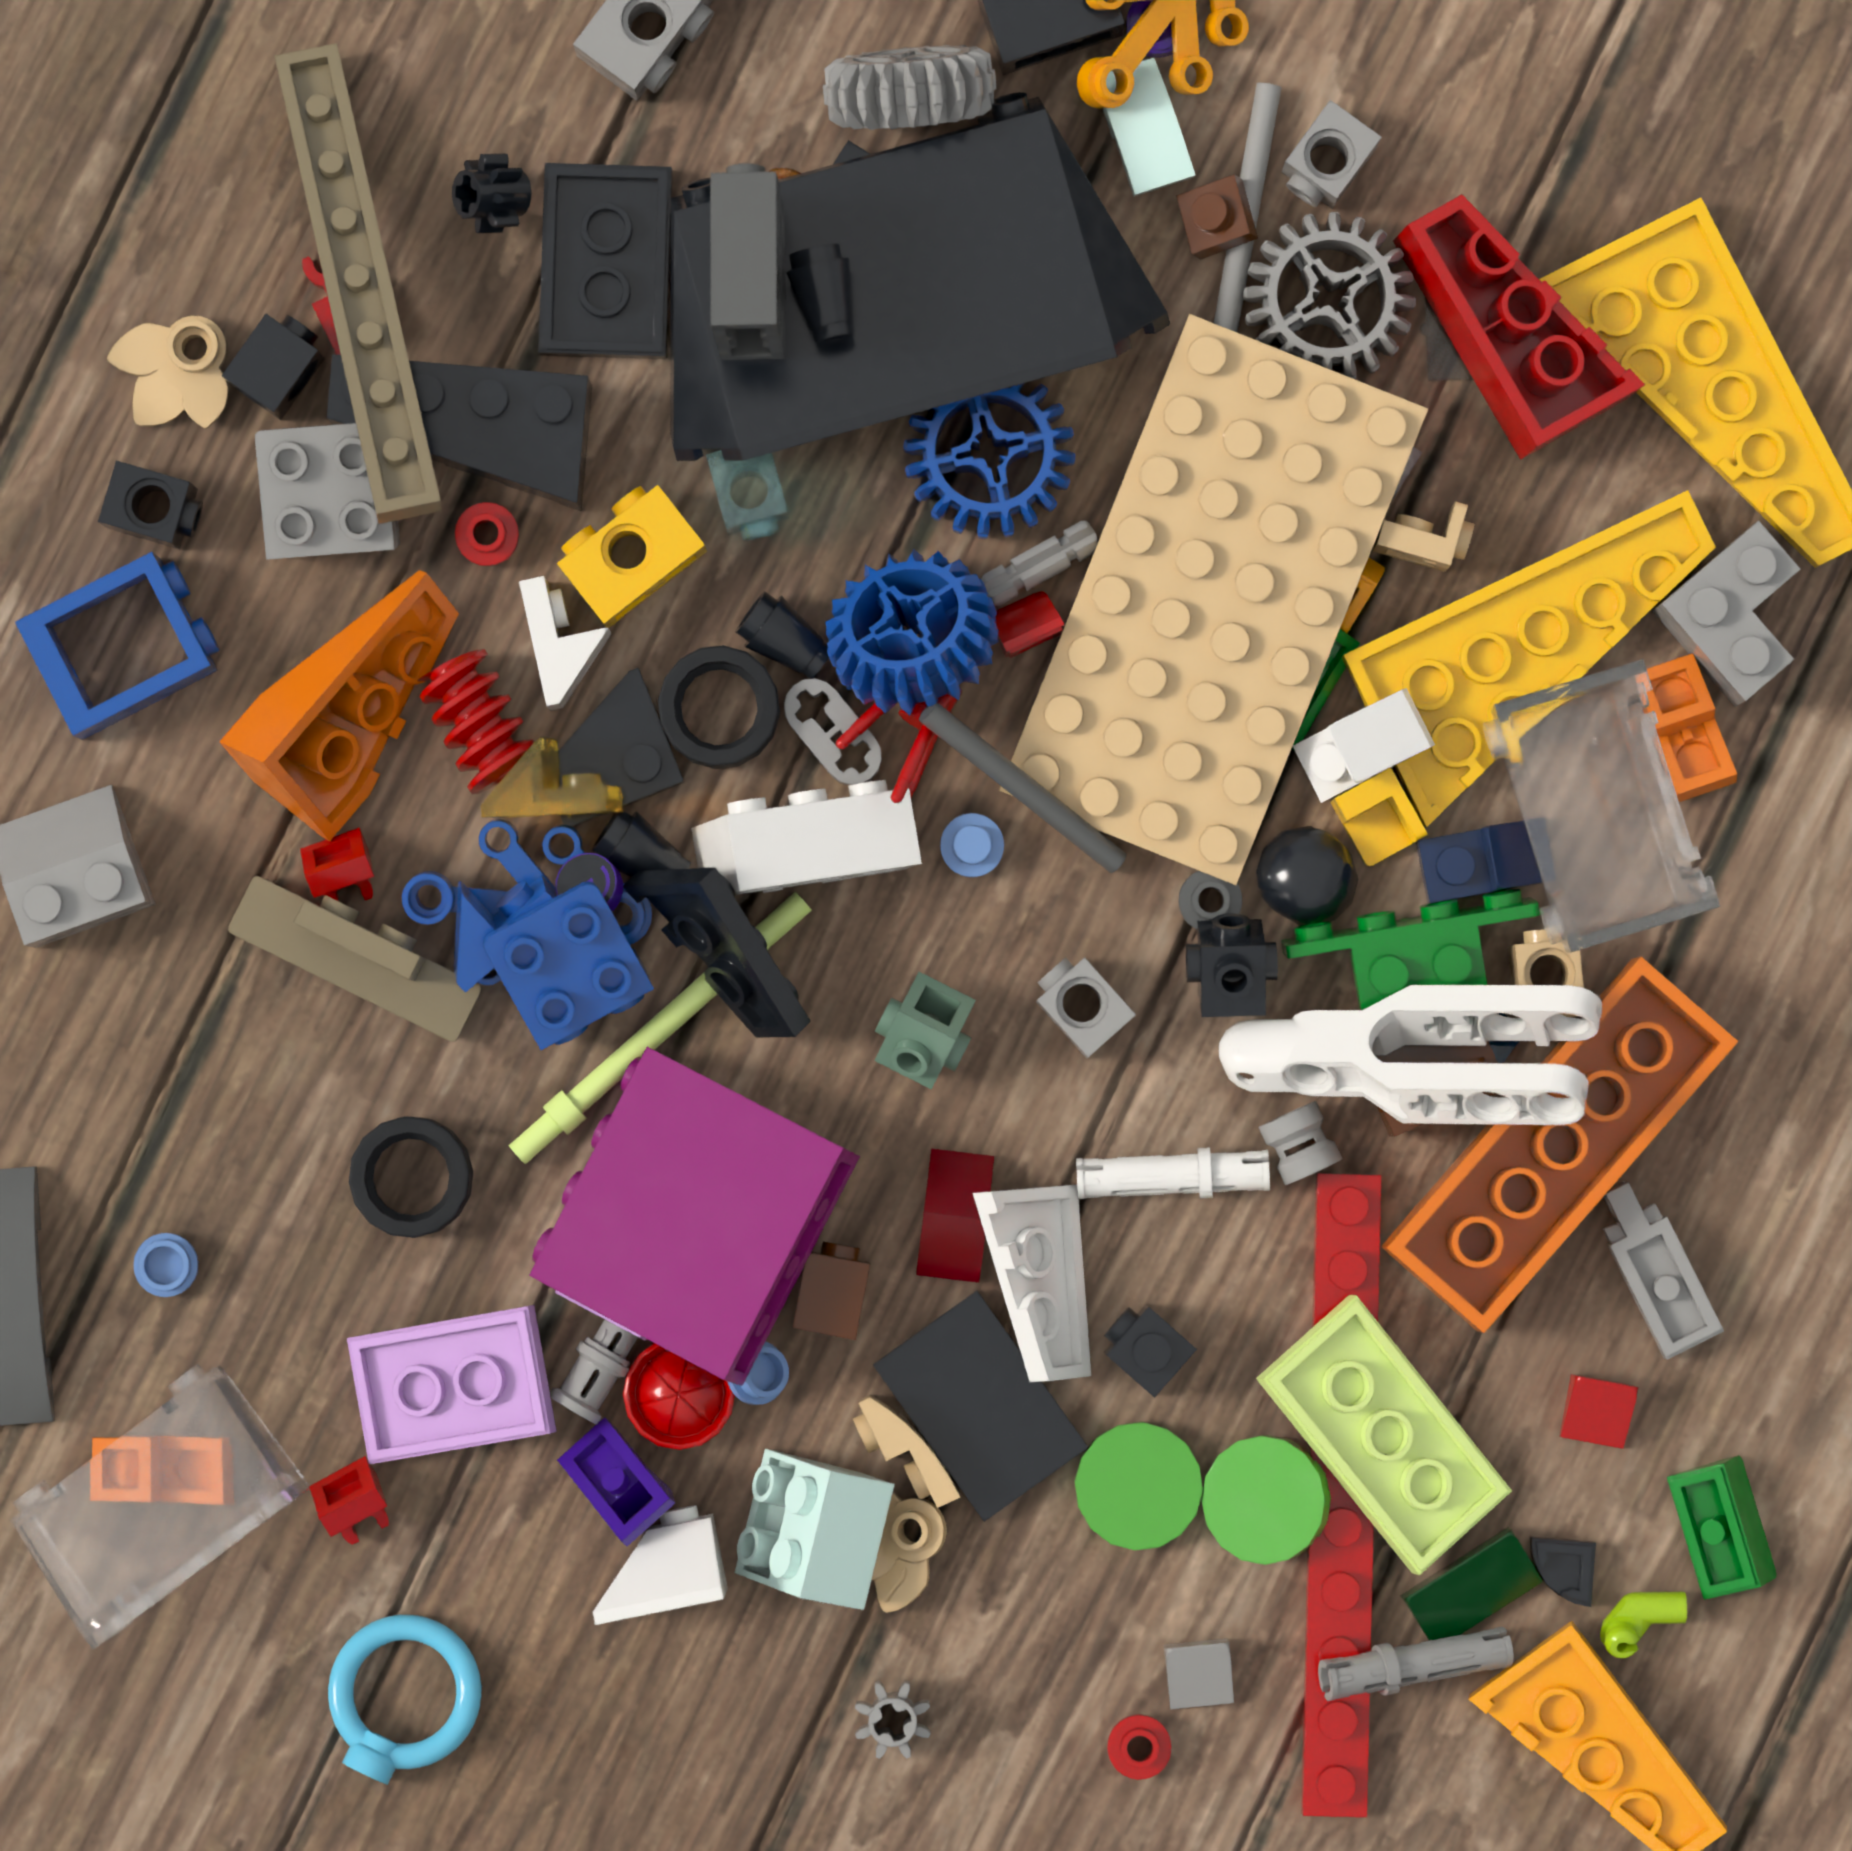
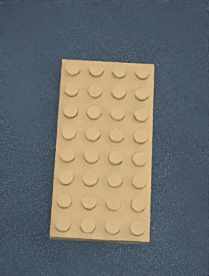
M1189 314L1011 762L1096 830L1237 885L1428 408ZM1000 787V790H999V791L1004 792V793H1006V794H1009V795L1013 796V795L1010 794L1008 791H1006L1003 787Z

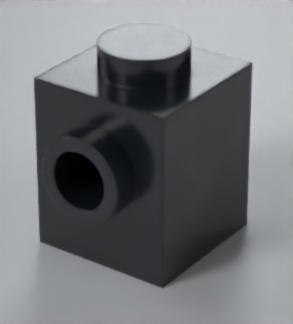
M1146 1304L1138 1314L1128 1307L1104 1335L1112 1342L1104 1353L1154 1398L1197 1350Z

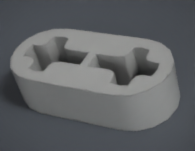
M816 678L804 679L790 689L784 702L785 717L790 727L827 772L840 784L847 786L871 781L879 772L882 758L881 748L876 738L868 729L850 744L856 747L864 742L869 747L870 751L864 757L868 768L859 774L852 767L842 772L836 765L841 760L842 754L831 739L839 733L843 734L858 719V716L839 693L826 681ZM807 692L813 698L819 697L822 693L826 695L830 701L825 705L824 711L835 726L825 733L812 718L803 723L799 721L796 715L802 709L798 700L801 694Z

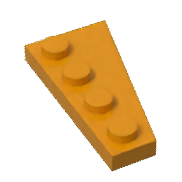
M1573 1621L1567 1623L1513 1662L1511 1667L1505 1668L1469 1694L1468 1700L1485 1714L1488 1712L1511 1731L1512 1736L1529 1750H1534L1562 1773V1777L1579 1791L1585 1792L1611 1813L1610 1816L1653 1851H1701L1727 1832V1825Z

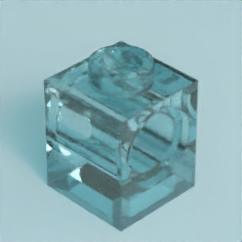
M722 451L706 454L728 535L741 532L743 541H750L779 532L778 521L789 519V514L772 453L744 461H724ZM745 477H756L762 480L768 488L765 501L753 509L741 508L731 498L734 485Z

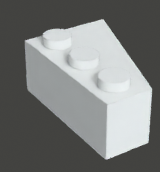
M886 780L848 786L850 797L828 800L826 789H815L789 794V806L767 809L764 797L728 803L729 814L691 828L698 868L716 867L718 872L731 883L735 895L759 891L768 893L780 891L786 887L819 882L828 883L899 871L920 865L922 862L909 788L907 789L903 800L898 804L891 801L892 791H888Z

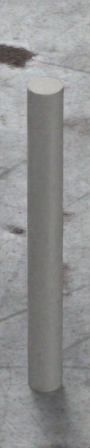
M1270 83L1256 84L1240 173L1255 228L1258 222L1281 94V87ZM1254 240L1228 249L1225 256L1214 324L1237 333L1243 305V291L1246 288Z

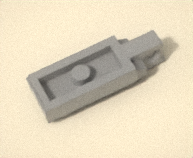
M1622 1181L1612 1186L1603 1197L1615 1223L1603 1228L1609 1241L1607 1246L1663 1358L1668 1360L1724 1332L1668 1217L1662 1216L1657 1205L1654 1203L1642 1209L1629 1182L1625 1183Z

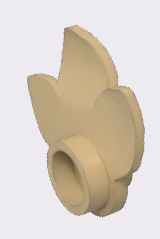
M187 316L176 321L170 328L158 324L143 323L123 335L108 354L107 360L113 366L138 376L133 395V416L135 423L139 426L164 425L178 418L186 411L194 422L207 429L219 418L226 407L229 388L226 380L222 377L223 373L220 368L226 359L227 342L222 330L213 321L205 317ZM193 338H202L207 344L205 355L198 360L188 359L185 355V346Z
M894 1492L892 1493L871 1579L875 1582L880 1606L886 1613L908 1606L922 1594L929 1582V1559L940 1551L945 1542L947 1528L944 1516L936 1505L926 1499L919 1500V1498L914 1497L902 1500ZM908 1519L916 1520L921 1526L922 1533L917 1542H912L905 1536L904 1525Z

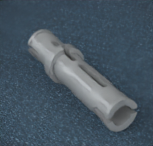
M1502 1626L1477 1633L1424 1641L1407 1646L1392 1647L1389 1643L1377 1644L1372 1647L1371 1652L1321 1660L1318 1665L1319 1683L1322 1692H1325L1324 1697L1328 1701L1377 1691L1383 1696L1397 1694L1400 1691V1687L1409 1686L1410 1684L1431 1682L1485 1670L1509 1668L1513 1664V1646L1510 1636H1506L1507 1630Z

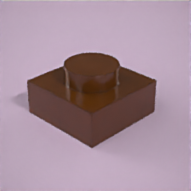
M1235 174L1177 195L1192 255L1201 260L1258 239L1243 180Z

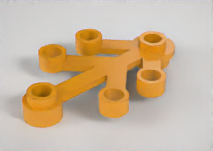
M1146 0L1085 1L1091 8L1102 11L1117 9L1124 2ZM1153 0L1112 56L1095 57L1082 65L1077 76V89L1082 100L1087 105L1098 109L1115 108L1123 105L1131 96L1134 88L1133 72L1170 22L1173 49V64L1169 70L1170 84L1177 93L1182 95L1205 92L1212 83L1213 71L1210 63L1201 57L1199 53L1196 0ZM1210 0L1211 13L1205 21V33L1209 41L1220 47L1235 46L1243 42L1248 34L1249 24L1246 15L1240 9L1235 8V0ZM1225 16L1230 19L1232 24V32L1228 38L1224 36L1221 30V23ZM1190 64L1196 71V81L1192 86L1187 83L1185 78L1186 69ZM1110 71H1113L1116 79L1114 93H1111L1106 85V78Z

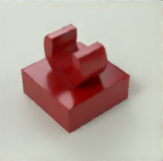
M360 827L336 835L331 841L325 839L300 849L304 875L313 898L327 895L339 901L337 890L355 884L360 888L365 901L372 899L371 877H374L369 849Z
M366 1456L309 1486L319 1520L330 1537L341 1532L343 1538L352 1545L358 1543L359 1538L354 1525L369 1516H373L382 1529L389 1526V1519L385 1509L387 1503L378 1475L372 1465L368 1463Z

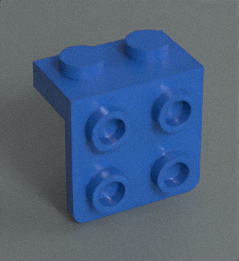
M586 881L576 885L488 933L483 941L484 950L540 1050L552 1044L560 1045L573 1040L581 1035L588 1028L589 1024L609 1013L618 1014L630 1009L643 999L644 994L654 989L635 949H632L601 891L593 882Z

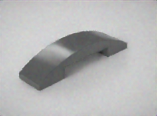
M37 1166L0 1169V1426L55 1421L51 1357H46L37 1231L41 1230Z

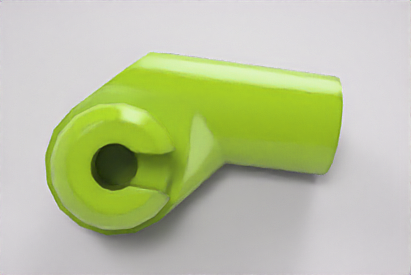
M1632 1592L1624 1595L1602 1622L1600 1639L1607 1652L1615 1658H1629L1637 1652V1642L1652 1624L1686 1623V1593Z

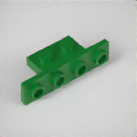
M1508 889L1484 894V905L1459 909L1458 900H1445L1421 905V916L1396 920L1395 911H1380L1360 915L1357 917L1358 927L1333 931L1332 922L1329 921L1305 924L1294 928L1295 938L1281 940L1283 954L1290 959L1350 949L1359 1009L1364 1010L1410 985H1487L1478 926L1539 916V903L1532 897L1522 898L1521 889Z

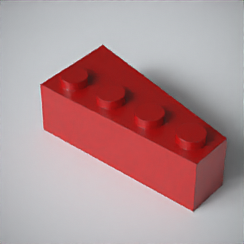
M1463 194L1408 224L1393 240L1396 248H1400L1403 251L1404 262L1413 273L1418 286L1520 460L1627 400L1645 386L1630 368L1625 370L1605 349L1607 344L1590 327L1586 329L1559 301L1562 297L1545 280L1541 282L1518 258L1520 254Z

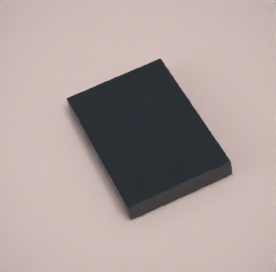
M545 163L539 321L540 355L667 359L672 167Z
M977 1290L873 1364L984 1522L1088 1448L1043 1382L1029 1381L1021 1351Z

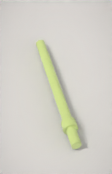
M796 892L789 896L755 927L765 938L767 950L812 911ZM701 974L571 1091L565 1094L561 1090L543 1106L546 1113L508 1145L525 1165L560 1133L564 1131L569 1135L587 1119L583 1113L623 1078L629 1064L636 1057H642L646 1047L655 1050L717 995L705 981V974Z

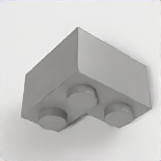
M1757 521L1653 609L1652 612L1688 654H1694L1697 664L1733 706L1736 707L1747 701L1794 660L1753 610L1795 575L1800 568L1761 522Z

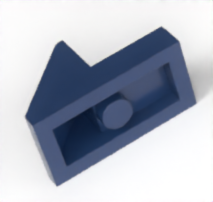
M1542 818L1490 825L1478 830L1416 841L1427 903L1459 899L1554 881Z

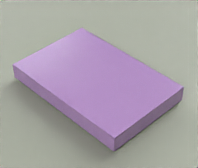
M534 1305L347 1338L369 1464L557 1432Z

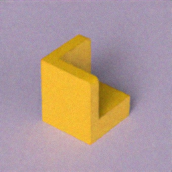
M1391 767L1330 802L1366 866H1373L1428 835Z

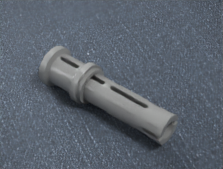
M604 1319L593 1339L586 1337L584 1342H579L576 1347L579 1357L561 1387L552 1388L550 1397L574 1413L598 1425L602 1418L599 1412L601 1405L618 1378H626L629 1370L628 1366L631 1363L626 1360V1357L638 1337ZM620 1332V1335L617 1338L611 1350L608 1349V1346L610 1345L616 1333ZM595 1370H597V1373L593 1378L592 1382L590 1383L589 1387L587 1388L586 1392L584 1393V1395H581V1392L583 1391L584 1387L589 1381L591 1375Z

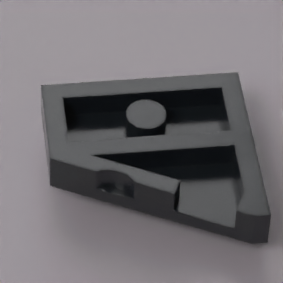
M639 668L629 671L542 768L563 824L572 827L685 783Z

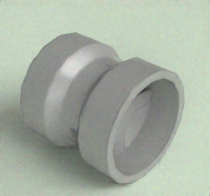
M1316 1101L1258 1127L1265 1144L1274 1147L1280 1160L1277 1170L1284 1185L1298 1181L1343 1159L1335 1141L1327 1139L1321 1128L1324 1117ZM1314 1138L1316 1143L1294 1153H1289L1288 1149Z

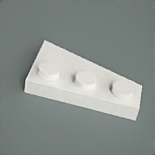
M1077 1185L973 1193L1029 1381H1055L1091 1376Z

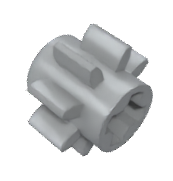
M878 1680L875 1682V1693L878 1698L873 1704L865 1701H856L855 1709L859 1713L869 1716L868 1724L860 1726L855 1731V1736L857 1739H864L870 1735L874 1737L878 1742L876 1758L881 1759L887 1750V1746H899L901 1754L907 1759L911 1757V1748L908 1741L914 1734L921 1738L930 1737L931 1730L927 1726L917 1723V1715L926 1712L930 1708L929 1700H921L913 1704L907 1697L910 1692V1681L905 1680L898 1692L887 1693L884 1684ZM892 1703L893 1708L897 1712L907 1710L910 1713V1716L903 1720L904 1732L894 1735L890 1727L880 1729L875 1723L882 1719V1706Z

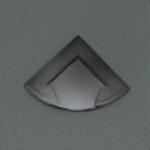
M1530 1536L1532 1560L1545 1584L1567 1601L1591 1607L1596 1543L1593 1541Z

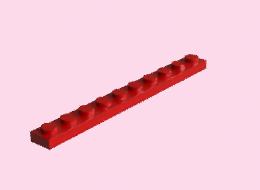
M1316 1173L1312 1328L1348 1295H1357L1378 1321L1382 1175ZM1310 1447L1309 1455L1319 1463L1326 1474L1331 1502L1326 1526L1320 1536L1316 1537L1313 1544L1307 1548L1301 1814L1303 1816L1367 1818L1370 1693L1352 1695L1334 1701L1326 1700L1324 1697L1325 1692H1322L1319 1683L1318 1665L1323 1659L1348 1657L1371 1652L1374 1525Z

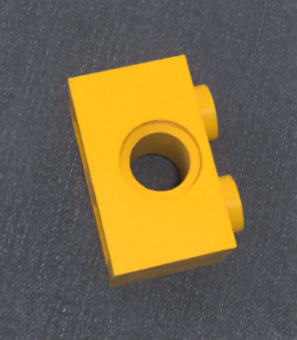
M659 485L655 486L648 493H646L642 486L635 488L611 508L617 516L597 532L591 525L585 527L561 547L566 556L557 565L606 628H610L707 552L705 544ZM626 536L637 537L646 544L644 560L638 566L631 569L620 568L611 560L613 545L619 539Z

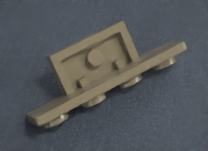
M255 876L252 878L228 926V931L231 934L450 1042H455L459 1039L482 992V987L476 983L465 993L456 982L455 972L412 952L417 942L416 939L386 924H382L378 934L355 924L360 913L359 911L327 895L324 896L319 906L262 877Z

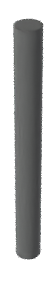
M939 703L925 707L919 717V721L1108 872L1113 873L1120 868L1127 856L1122 849Z

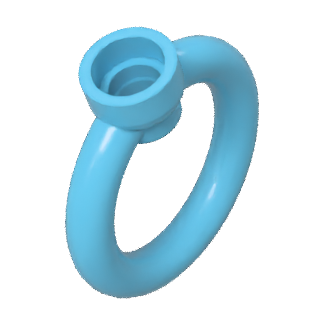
M410 1614L393 1615L378 1619L364 1626L345 1643L332 1666L328 1684V1702L333 1722L341 1737L350 1746L342 1761L343 1764L388 1785L395 1769H415L431 1765L447 1757L463 1743L473 1728L479 1713L482 1685L479 1669L473 1654L454 1631L442 1623L427 1617ZM411 1640L432 1647L447 1661L455 1679V1704L448 1720L435 1734L415 1743H395L386 1737L370 1731L359 1717L354 1703V1682L362 1663L377 1648L394 1641Z

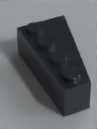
M332 354L327 419L332 425L356 423L341 355ZM409 361L432 460L467 473L470 472L528 494L532 493L582 512L592 384L587 375Z

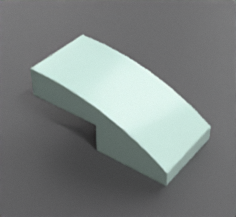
M1155 58L1141 61L1133 72L1134 88L1131 96L1123 105L1115 108H1103L1112 138H1115L1133 197L1195 177V171ZM1110 71L1106 78V85L1111 93H1114L1116 88V79L1113 71Z

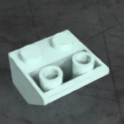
M765 1449L761 1466L756 1471L752 1483L753 1500L746 1528L741 1533L737 1544L738 1561L735 1573L798 1598L864 1610L894 1484L861 1472Z

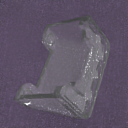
M1643 659L1494 704L1491 707L1493 720L1483 723L1485 738L1493 759L1504 757L1549 902L1548 906L1540 908L1547 937L1551 945L1562 942L1567 953L1720 907L1711 876L1704 878L1699 866L1695 868L1691 866L1690 862L1699 860L1701 857L1697 846H1692L1655 727L1659 722L1655 711L1646 714L1643 712L1644 708L1649 707L1646 692L1653 690Z
M197 1364L168 1386L174 1395L172 1399L52 1489L43 1480L13 1502L20 1512L11 1520L13 1526L76 1628L92 1650L109 1641L133 1623L134 1619L151 1609L156 1603L264 1524L267 1519H270L310 1490L309 1483L221 1365L205 1373L202 1367Z

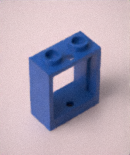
M150 552L15 621L74 737L84 740L218 671L211 655L220 651L219 646L203 617L192 621L182 601L183 598L191 595V592L174 561L164 565L160 557ZM148 578L188 659L94 707L53 627Z

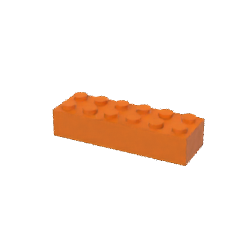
M1641 956L1631 959L1599 995L1602 1002V1014L1599 1031L1596 1035L1581 1041H1559L1540 1063L1567 1065L1585 1075L1589 1084L1587 1099L1585 1100V1111L1582 1118L1577 1122L1566 1125L1487 1124L1380 1246L1478 1332L1485 1333L1739 1042ZM1546 1093L1550 1096L1557 1098L1569 1097L1560 1093Z

